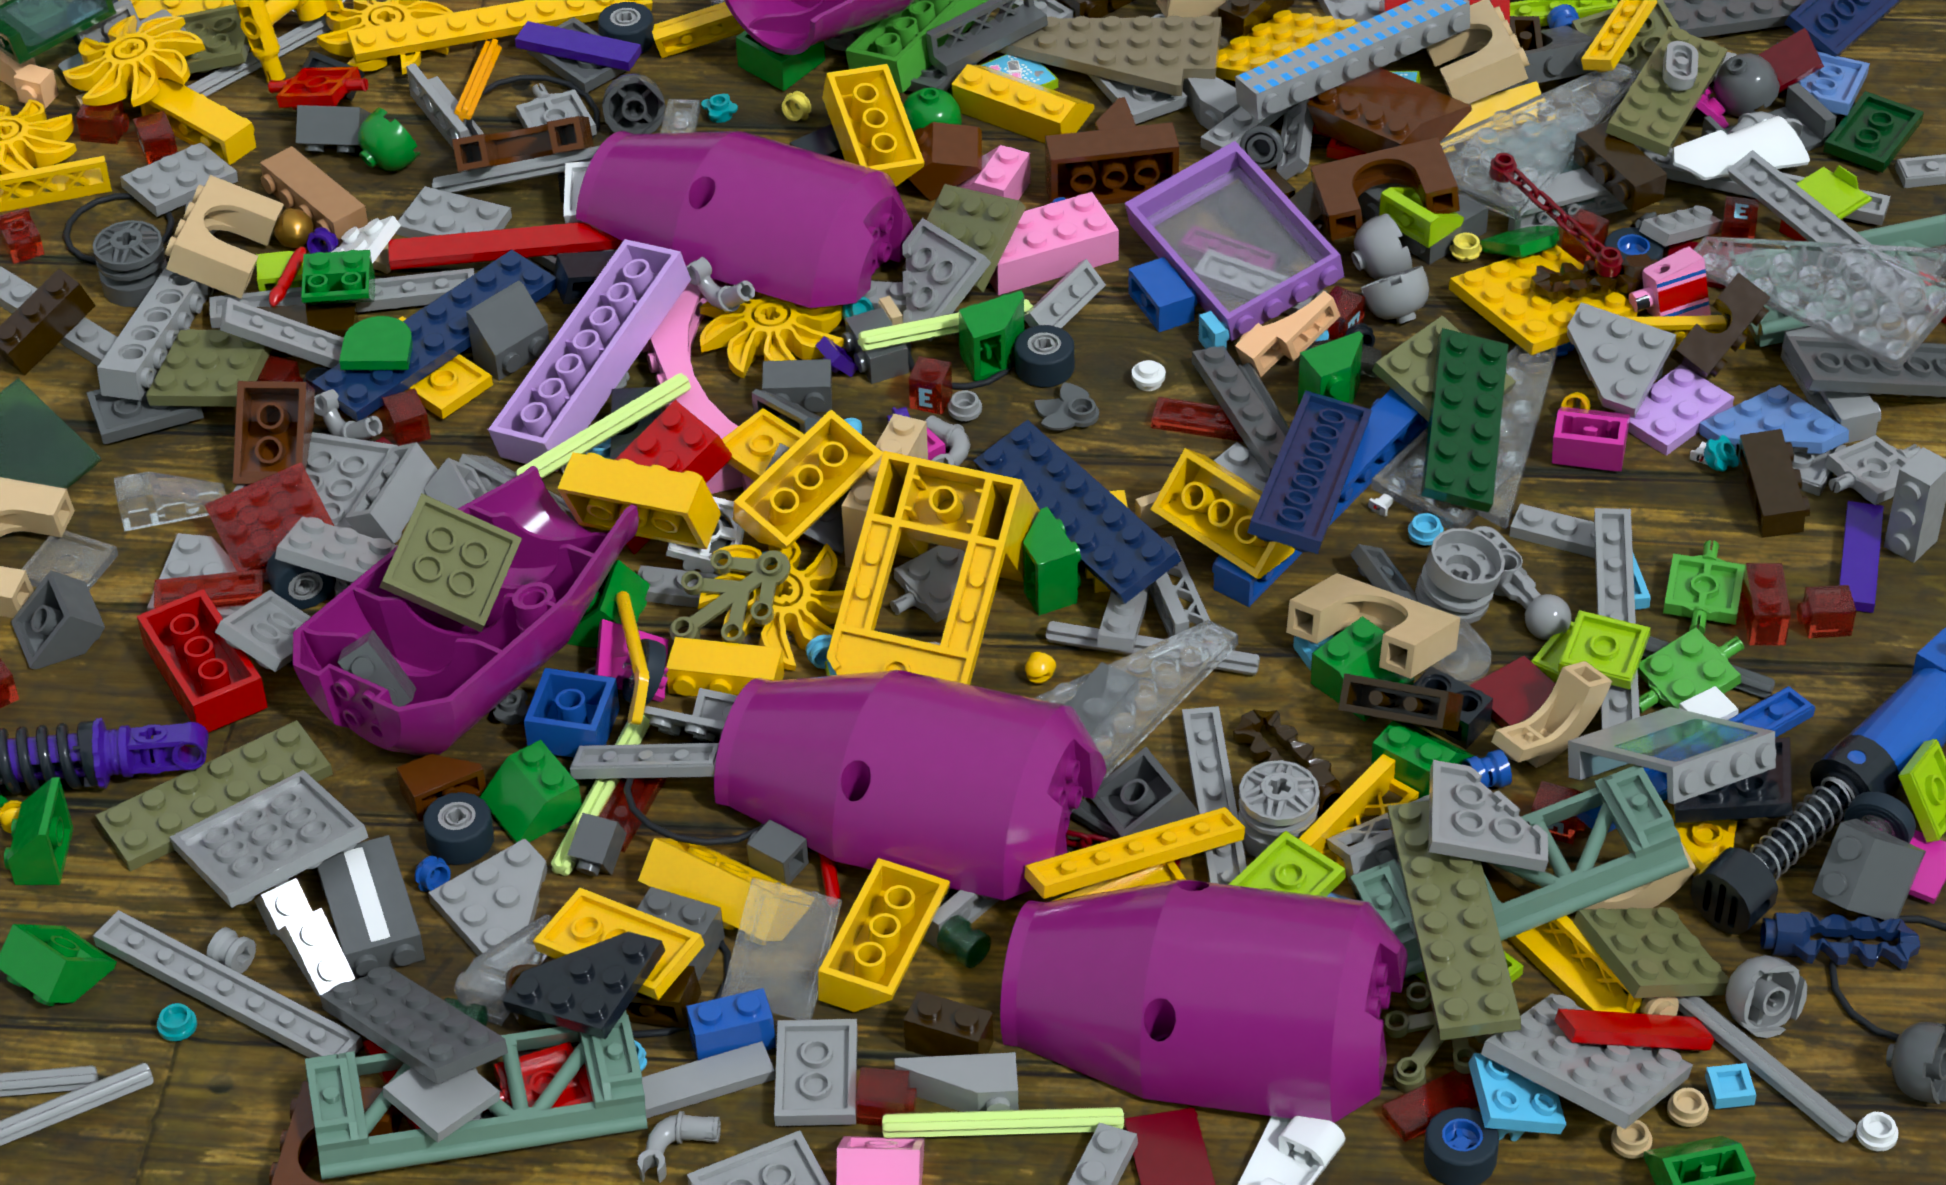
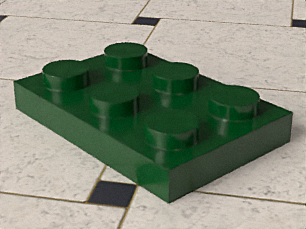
M1865 91L1851 108L1848 115L1843 118L1825 141L1823 152L1883 173L1922 123L1924 112Z

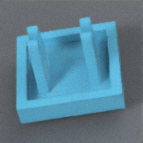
M1474 1053L1468 1064L1485 1128L1497 1129L1499 1140L1509 1133L1511 1141H1517L1525 1131L1561 1134L1566 1126V1121L1558 1094L1481 1055V1053Z

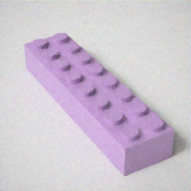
M624 239L489 427L488 431L501 458L527 464L588 428L612 394V389H615L691 281L681 251Z

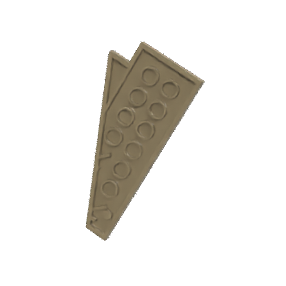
M1208 15L1199 17L1169 16L1164 18H1150L1148 16L1136 18H1119L1116 16L1106 18H1088L1085 16L1076 18L1047 17V26L996 51L1171 95L1182 96L1184 79L1216 78L1222 22L1221 17H1211ZM988 17L986 21L989 22L995 18Z

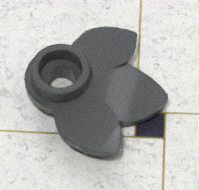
M1064 382L1062 384L1060 398L1034 401L1036 411L1044 418L1041 426L1050 430H1066L1073 426L1088 427L1099 419V409L1094 400L1089 398L1088 392L1071 383Z

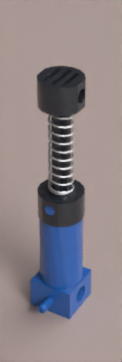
M1946 627L1916 654L1912 677L1848 736L1838 741L1814 763L1810 771L1813 794L1806 795L1804 803L1796 804L1795 811H1793L1794 815L1791 818L1786 816V819L1779 820L1777 827L1769 829L1768 836H1761L1759 844L1751 846L1750 852L1741 848L1729 847L1720 852L1693 877L1690 892L1693 902L1701 915L1715 928L1727 934L1735 935L1742 934L1750 929L1776 904L1778 894L1776 881L1780 875L1786 873L1789 866L1796 864L1798 858L1804 856L1808 849L1814 847L1816 841L1821 840L1825 833L1831 831L1835 824L1839 823L1841 819L1844 820L1846 810L1856 796L1871 791L1894 796L1898 788L1902 786L1898 776L1923 742L1937 739L1941 748L1946 744ZM1873 815L1866 816L1867 820Z

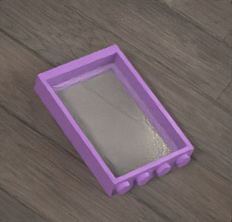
M1236 141L1125 202L1131 227L1159 258L1165 257L1169 264L1177 270L1181 279L1188 287L1193 288L1197 296V302L1206 312L1212 311L1217 319L1227 326L1231 341L1250 331L1257 323L1263 324L1279 316L1282 312L1299 302L1307 300L1313 294L1327 286L1333 285L1344 277L1341 255Z

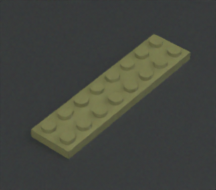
M1429 800L1389 805V823L1440 1040L1521 1030V1017L1481 861L1429 852Z

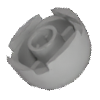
M1388 214L1375 216L1360 227L1354 239L1355 251L1351 253L1356 268L1359 271L1364 269L1368 276L1376 280L1385 279L1393 276L1395 273L1412 268L1408 246L1402 248L1399 237L1403 235L1395 221Z
M1423 266L1395 273L1393 276L1385 279L1381 278L1361 287L1364 301L1369 310L1376 317L1383 320L1396 319L1397 324L1417 318L1415 311L1425 305L1430 289Z
M1757 956L1747 959L1730 976L1726 987L1725 1000L1732 1018L1744 1029L1756 1037L1770 1038L1780 1035L1786 1030L1779 1026L1787 1023L1790 1017L1795 1021L1799 1017L1807 998V983L1800 976L1799 970L1787 961L1772 956Z

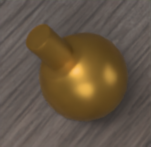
M286 209L278 217L274 226L277 240L290 248L304 246L308 241L309 234L313 232L311 218L299 209Z

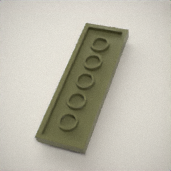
M1669 26L1609 121L1605 133L1666 157L1723 63L1728 49L1719 46L1713 41L1691 35L1683 29ZM1670 42H1687L1698 51V74L1693 87L1688 90L1675 91L1663 80V57Z
M296 720L203 764L198 769L183 773L95 815L99 828L131 872L175 851L169 838L170 836L302 770L308 773L316 782L333 775L329 761Z

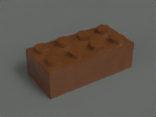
M1173 122L1045 136V183L1049 202L1052 203L1054 199L1059 197L1069 199L1092 192L1101 205L1125 203L1179 173L1180 146Z

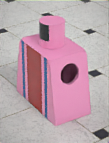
M1690 247L1683 248L1644 268L1642 271L1644 288L1629 293V303L1634 308V312L1647 309V312L1654 317L1711 315L1705 259Z

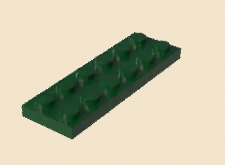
M1442 328L1438 336L1421 496L1489 513L1494 499L1508 344Z

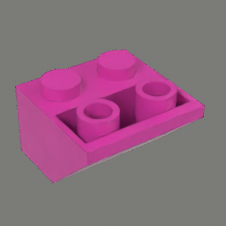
M1561 406L1557 413L1553 436L1552 464L1622 472L1630 414Z

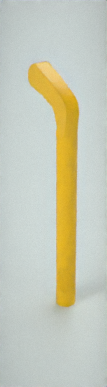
M621 591L616 595V603L635 679L628 723L641 725L649 685V671L630 595L625 591Z

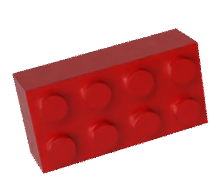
M674 400L615 460L628 459L638 465L649 467L660 465L670 471L681 473L692 471L702 476L705 483H707L731 459L732 453L717 433L678 401ZM634 536L625 547L635 555L650 539Z
M204 589L137 616L145 649L191 722L201 724L209 733L268 708L262 678L246 653L241 649L231 647L223 637L215 633L223 618Z

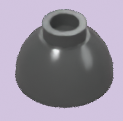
M1259 125L1249 129L1244 133L1240 141V147L1262 170L1270 169L1277 165L1284 152L1282 137L1275 129L1269 126Z

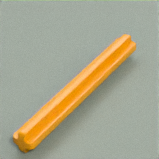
M493 38L492 41H485L456 105L454 114L459 116L462 122H464V119L471 120L500 55L502 47L497 44V39Z

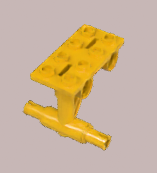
M234 0L241 19V29L247 36L253 56L261 62L267 83L270 80H283L286 77L278 57L280 45L273 28L277 21L291 10H296L300 21H312L320 18L328 11L340 12L344 8L342 0Z

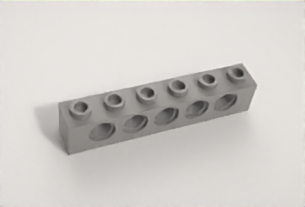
M165 267L98 365L97 371L101 395L141 400L147 389L151 387L179 331L190 329L191 322L202 311L203 304L213 294L215 288L166 270Z

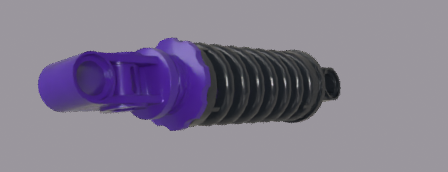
M96 718L94 721L79 722L77 733L69 734V728L65 723L57 725L56 735H49L48 727L46 725H39L36 728L35 737H29L28 729L21 726L16 730V738L9 739L8 731L5 728H0V795L6 788L12 794L22 793L26 786L30 791L35 792L48 780L60 777L62 788L67 782L73 789H80L83 786L85 788L99 787L100 789H106L109 786L110 777L122 774L124 778L139 773L157 774L164 771L195 770L201 767L206 760L209 734L204 726L196 722L172 725L153 724L136 728L123 725L118 730H107L102 718ZM185 745H194L196 747L190 748Z

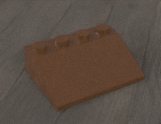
M1382 68L1375 69L1320 93L1307 103L1317 132L1366 153L1438 137L1441 142L1472 111L1471 105Z

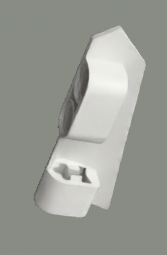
M1780 116L1767 119L1728 135L1723 130H1719L1676 146L1672 150L1673 165L1691 172L1698 180L1729 177L1728 169L1752 150L1776 169L1808 165L1810 158L1794 129Z
M1271 1116L1238 1185H1313L1344 1145V1133L1335 1123L1329 1120L1295 1116L1293 1119Z

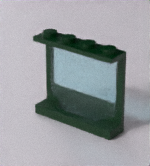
M10 0L0 5V50L17 63L22 64L116 14L112 3L115 0Z

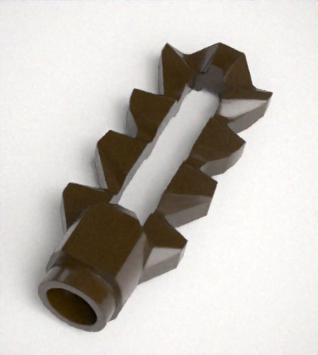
M1647 254L1627 256L1622 262L1621 271L1616 279L1599 275L1594 269L1595 262L1592 260L1584 261L1583 270L1577 269L1572 263H1562L1560 273L1540 265L1536 267L1535 276L1531 277L1530 286L1536 294L1559 301L1566 297L1580 298L1591 293L1609 295L1614 290L1629 294L1644 288L1642 271L1644 268L1658 262V260L1650 259ZM1587 278H1593L1589 282L1586 281ZM1571 280L1569 284L1563 283V281Z
M1254 709L1243 714L1240 725L1233 731V739L1238 743L1252 744L1250 747V758L1254 761L1260 762L1267 759L1268 761L1283 760L1274 747H1270L1264 741L1261 728L1265 725L1266 730L1271 735L1274 734L1286 751L1290 750L1293 758L1302 767L1309 770L1318 781L1320 791L1318 813L1321 812L1323 814L1344 793L1340 788L1339 781L1331 774V763L1327 760L1314 759V747L1309 743L1298 742L1297 730L1293 726L1281 725L1280 713L1277 710L1261 711Z

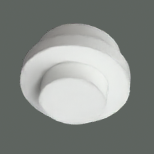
M1152 360L1142 361L1132 369V379L1136 386L1143 391H1154L1165 380V368L1158 362Z
M1883 1112L1867 1114L1859 1121L1856 1129V1136L1859 1142L1873 1151L1891 1149L1896 1144L1899 1134L1895 1121Z

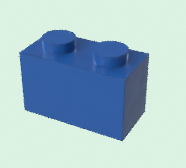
M1165 257L1129 268L1128 294L1158 332L1194 321L1195 306H1197L1196 293L1192 287H1188L1177 270L1169 264Z
M764 988L686 1006L689 1034L697 1061L763 1041L766 1050L776 1048L773 1015Z

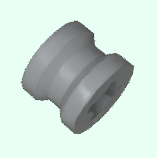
M227 927L215 933L207 948L208 957L240 974L248 969L256 953L254 940L244 936L239 938L236 931Z

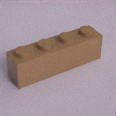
M291 146L260 162L262 171L260 180L265 191L275 195L284 204L285 208L304 211L311 218L314 229L323 227L328 229L329 232L334 233L338 239V246L336 247L341 245L343 242L341 238L349 229L353 227L359 229L368 224L365 205L294 147Z

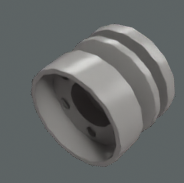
M1452 528L1441 532L1433 540L1426 563L1423 565L1422 572L1417 581L1415 593L1418 602L1461 617L1460 625H1468L1479 621L1487 612L1494 590L1497 588L1504 570L1505 559L1501 549L1487 536L1467 528Z
M1283 760L1266 761L1252 767L1243 776L1239 786L1240 810L1238 820L1245 826V835L1242 843L1249 854L1257 858L1285 830L1299 838L1318 819L1317 813L1320 797L1318 781L1304 767L1297 763Z

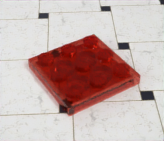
M302 462L204 505L242 583L266 572L269 558L302 516L306 518H319L324 523L334 526Z

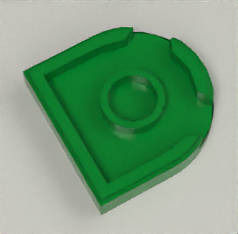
M1532 226L1482 239L1480 243L1484 253L1522 258L1556 246L1557 241L1560 240L1559 228L1555 226Z
M388 316L370 317L355 323L344 336L339 359L341 370H409L413 348L410 328L403 321Z

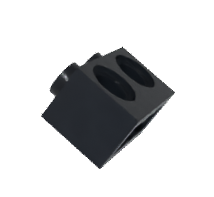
M1430 666L1413 684L1414 686L1464 695L1458 732L1420 725L1467 750L1491 724L1493 698L1455 679L1453 676Z

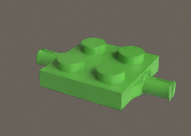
M1711 540L1704 543L1703 555L1686 556L1673 554L1663 610L1665 614L1692 618L1689 631L1695 627L1697 628V625H1699V631L1702 634L1705 633L1706 620L1736 625L1745 569L1744 564L1726 562L1717 558L1719 544L1713 541L1711 551Z
M1695 627L1642 660L1638 667V675L1648 684L1650 691L1639 697V713L1642 714L1657 703L1667 708L1679 709L1681 702L1714 686L1725 694L1741 684V674L1728 662V658L1744 650L1742 641L1735 636L1718 647L1710 643Z

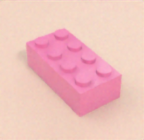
M1092 192L1024 211L989 282L996 293L1001 295L1063 277L1085 259L1089 261L1093 268L1118 261L1119 230Z

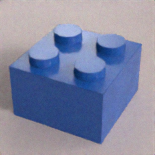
M545 668L524 719L527 746L541 740L553 755L574 758L579 746L606 745L620 709L616 678Z

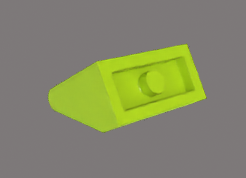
M1389 187L1381 193L1379 216L1385 213L1388 214L1402 233L1427 248H1430L1458 229L1464 221V217L1456 212L1434 214L1424 208L1420 197L1411 187Z

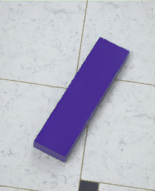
M527 21L515 38L516 48L626 71L631 70L642 53L641 44Z
M1852 501L1847 503L1838 590L1840 596L1837 608L1869 613L1874 612L1884 508L1882 505Z

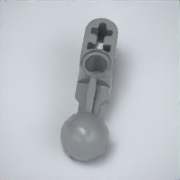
M1487 526L1474 528L1473 531L1480 532L1493 540L1501 549L1505 559L1502 576L1493 594L1507 596L1510 600L1517 601L1526 609L1525 623L1530 633L1541 640H1549L1554 634L1566 633L1571 624V611L1568 604L1556 595H1541L1535 589L1536 583L1522 568L1523 559L1521 555L1497 530Z

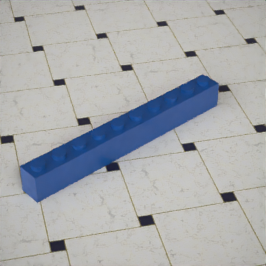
M1392 388L1381 399H1376L1371 407L1372 413L1329 526L1429 426V422ZM1295 550L1292 555L1261 579L1255 578L1219 555L1212 567L1214 590L1250 607L1303 552Z

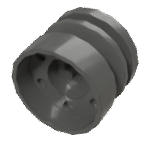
M128 220L114 223L104 228L95 237L92 245L104 296L111 303L122 307H139L167 266L160 231L154 225L144 221Z

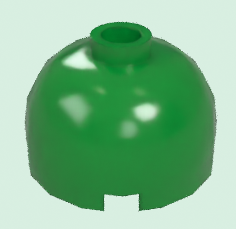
M924 88L915 91L907 97L903 104L913 132L918 128H924L932 122L962 125L959 104L950 93L944 90Z
M378 107L360 125L358 143L363 151L359 155L371 168L376 165L384 171L394 172L401 170L421 154L418 151H413L417 144L407 130L396 119L389 122L383 117L388 112Z

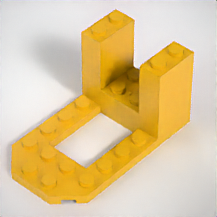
M883 452L826 656L837 675L903 670L970 685L999 577L1024 582L1023 541L1040 509L1023 480L903 454ZM929 543L966 550L940 645L874 631L895 555L915 558L927 552Z

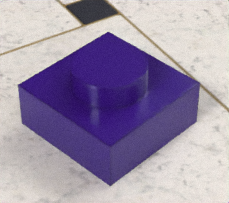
M826 336L815 345L824 355L822 359H831L832 372L837 373L840 370L852 377L858 370L857 364L847 351Z

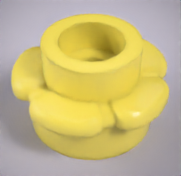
M800 91L787 94L782 102V111L786 118L791 121H798L800 119L806 120L809 117L808 113L811 112L812 108L805 94Z
M1467 232L1457 234L1449 248L1452 256L1461 262H1471L1477 259L1482 252L1479 238Z

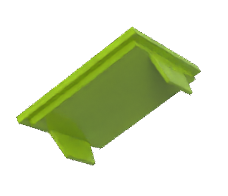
M1840 165L1834 173L1822 167L1796 183V185L1839 219H1843L1872 201V197L1858 189L1857 176Z

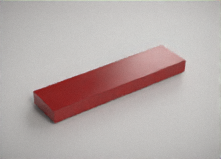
M1558 1008L1554 1020L1572 1043L1707 1051L1711 1050L1715 1039L1697 1017Z

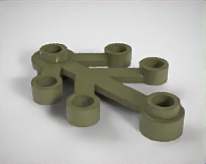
M726 550L714 552L710 559L714 571L721 575L728 574L730 571L750 573L741 581L702 578L701 574L697 571L686 572L681 578V584L687 594L709 593L720 594V596L691 617L684 616L675 619L669 629L673 642L675 637L700 639V629L731 607L729 622L723 625L721 635L725 642L741 644L745 638L743 625L749 595L760 586L759 601L752 605L751 615L757 624H769L774 618L772 606L776 586L782 584L790 573L791 566L787 556L780 551L774 550L763 553L758 559L732 557ZM720 559H728L725 565H717ZM777 563V567L775 569H766V567L770 564ZM693 579L699 580L697 585L693 587L687 586L689 581ZM768 609L766 615L757 616L759 610ZM689 626L685 633H678L681 627ZM731 630L739 631L735 637H727Z
M1415 982L1407 987V1004L1411 1008L1421 1010L1431 1003L1426 984ZM1417 993L1425 995L1420 999L1412 997L1414 994ZM1395 1010L1389 1012L1385 1017V1031L1392 1038H1402L1407 1033L1432 1028L1412 1056L1402 1058L1394 1066V1084L1403 1093L1413 1094L1424 1088L1426 1084L1425 1066L1445 1041L1439 1038L1433 1011L1407 1016L1404 1012ZM1393 1022L1403 1023L1400 1027L1391 1026ZM1494 1034L1475 1036L1479 1043L1484 1044L1485 1040ZM1467 1037L1451 1039L1454 1050V1068L1463 1074L1471 1073L1468 1062L1463 1063L1459 1059L1462 1057L1471 1058L1477 1052L1469 1046ZM1406 1070H1414V1071H1415L1414 1073H1411V1074L1404 1073V1071H1406Z

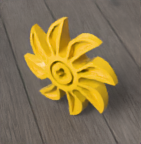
M353 0V9L343 8L340 12L328 11L325 13L326 23L333 32L318 35L317 43L323 49L335 55L353 57L347 39V32L349 30L454 12L441 4L430 1L387 0L385 2H377L376 0ZM449 46L429 50L448 55ZM421 51L395 55L401 63L402 75L407 74L406 66L415 63L419 67L421 64ZM353 57L347 64L358 67L363 72L374 71L387 66V57L355 62Z
M133 15L117 22L109 29L108 37L110 43L98 42L84 37L78 47L84 64L63 71V75L67 83L72 87L88 91L81 98L84 105L101 106L116 103L125 99L132 89L131 103L133 107L150 101L159 93L161 86L158 78L170 79L185 84L190 77V69L185 56L206 49L203 41L197 35L180 30L186 24L183 17L166 16L155 18L142 23L136 32L137 19Z
M29 99L23 110L15 116L11 115L9 107L0 105L1 174L34 169L33 167L51 166L73 155L77 151L76 145L65 142L74 129L72 114L47 120L44 105L32 99Z
M755 292V296L752 299L740 304L738 309L733 312H725L712 306L707 301L700 307V314L714 317L715 319L706 325L700 335V350L702 353L728 346L729 368L741 378H745L751 363L759 355H764V361L796 360L792 353L802 360L823 358L824 355L815 345L824 336L838 346H844V338L828 334L840 323L843 316V305L808 308L759 292Z
M796 542L788 549L768 545L769 551H780L785 554L791 566L787 579L782 584L776 586L772 606L774 618L769 624L759 625L751 615L752 605L759 601L761 586L749 595L743 625L745 637L755 627H762L763 630L758 646L782 648L784 669L795 671L796 663L786 632L792 633L799 648L806 651L807 644L813 638L820 635H832L834 631L827 625L836 624L845 590L828 591L835 578L837 558L833 549L827 543L813 563L804 571L797 570L801 550ZM729 545L718 549L728 551L732 557L758 559L762 555L760 549L748 545ZM720 559L718 563L725 565L728 559ZM774 563V565L767 566L766 569H775L777 567V563ZM732 571L728 574L717 576L714 579L741 581L750 573ZM701 593L698 609L711 603L720 594ZM731 608L725 616L724 624L729 622ZM768 609L759 610L757 616L766 615ZM731 630L727 637H735L739 631Z

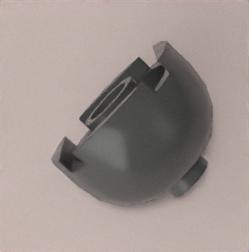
M1752 53L1739 54L1722 63L1716 73L1713 84L1717 101L1724 107L1727 114L1740 117L1744 113L1755 112L1754 109L1764 105V108H1767L1778 96L1780 88L1777 75L1771 64L1763 57Z
M636 73L621 75L613 80L605 90L602 102L604 118L610 129L615 133L626 131L633 134H651L663 122L665 116L663 93L657 84L647 76Z
M1918 1022L1909 1025L1898 1036L1895 1044L1891 1043L1888 1047L1886 1064L1892 1068L1893 1079L1899 1089L1910 1098L1940 1104L1939 1101H1946V1024Z

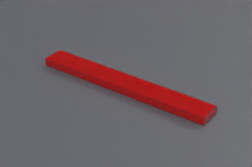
M587 222L391 239L388 242L390 270L493 261L510 250H514L525 258L557 255V253L618 249L623 241Z

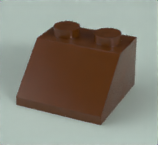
M932 122L924 128H918L913 132L924 160V167L908 179L930 201L939 196L945 184L958 186L982 171V130L979 127Z

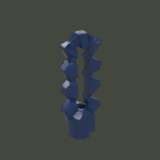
M1776 912L1773 918H1763L1760 930L1761 948L1771 950V956L1799 957L1805 963L1810 964L1814 962L1821 950L1836 965H1846L1850 955L1854 954L1867 967H1874L1879 957L1883 956L1898 968L1906 969L1909 958L1917 955L1920 949L1918 934L1907 927L1902 919L1894 918L1879 923L1871 916L1858 917L1855 921H1848L1844 916L1832 914L1819 921L1810 912L1798 914ZM1816 933H1821L1826 937L1842 938L1853 935L1858 939H1874L1877 936L1889 941L1898 938V944L1896 946H1889L1887 942H1881L1878 945L1863 944L1858 940L1849 943L1828 942L1824 938L1810 940V936Z

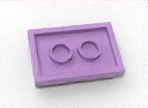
M1680 364L1652 385L1635 418L1630 416L1628 432L1667 456L1699 432L1700 422L1732 408L1734 397Z

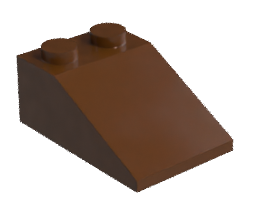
M238 381L233 464L234 485L303 486L314 423L315 389L307 382Z

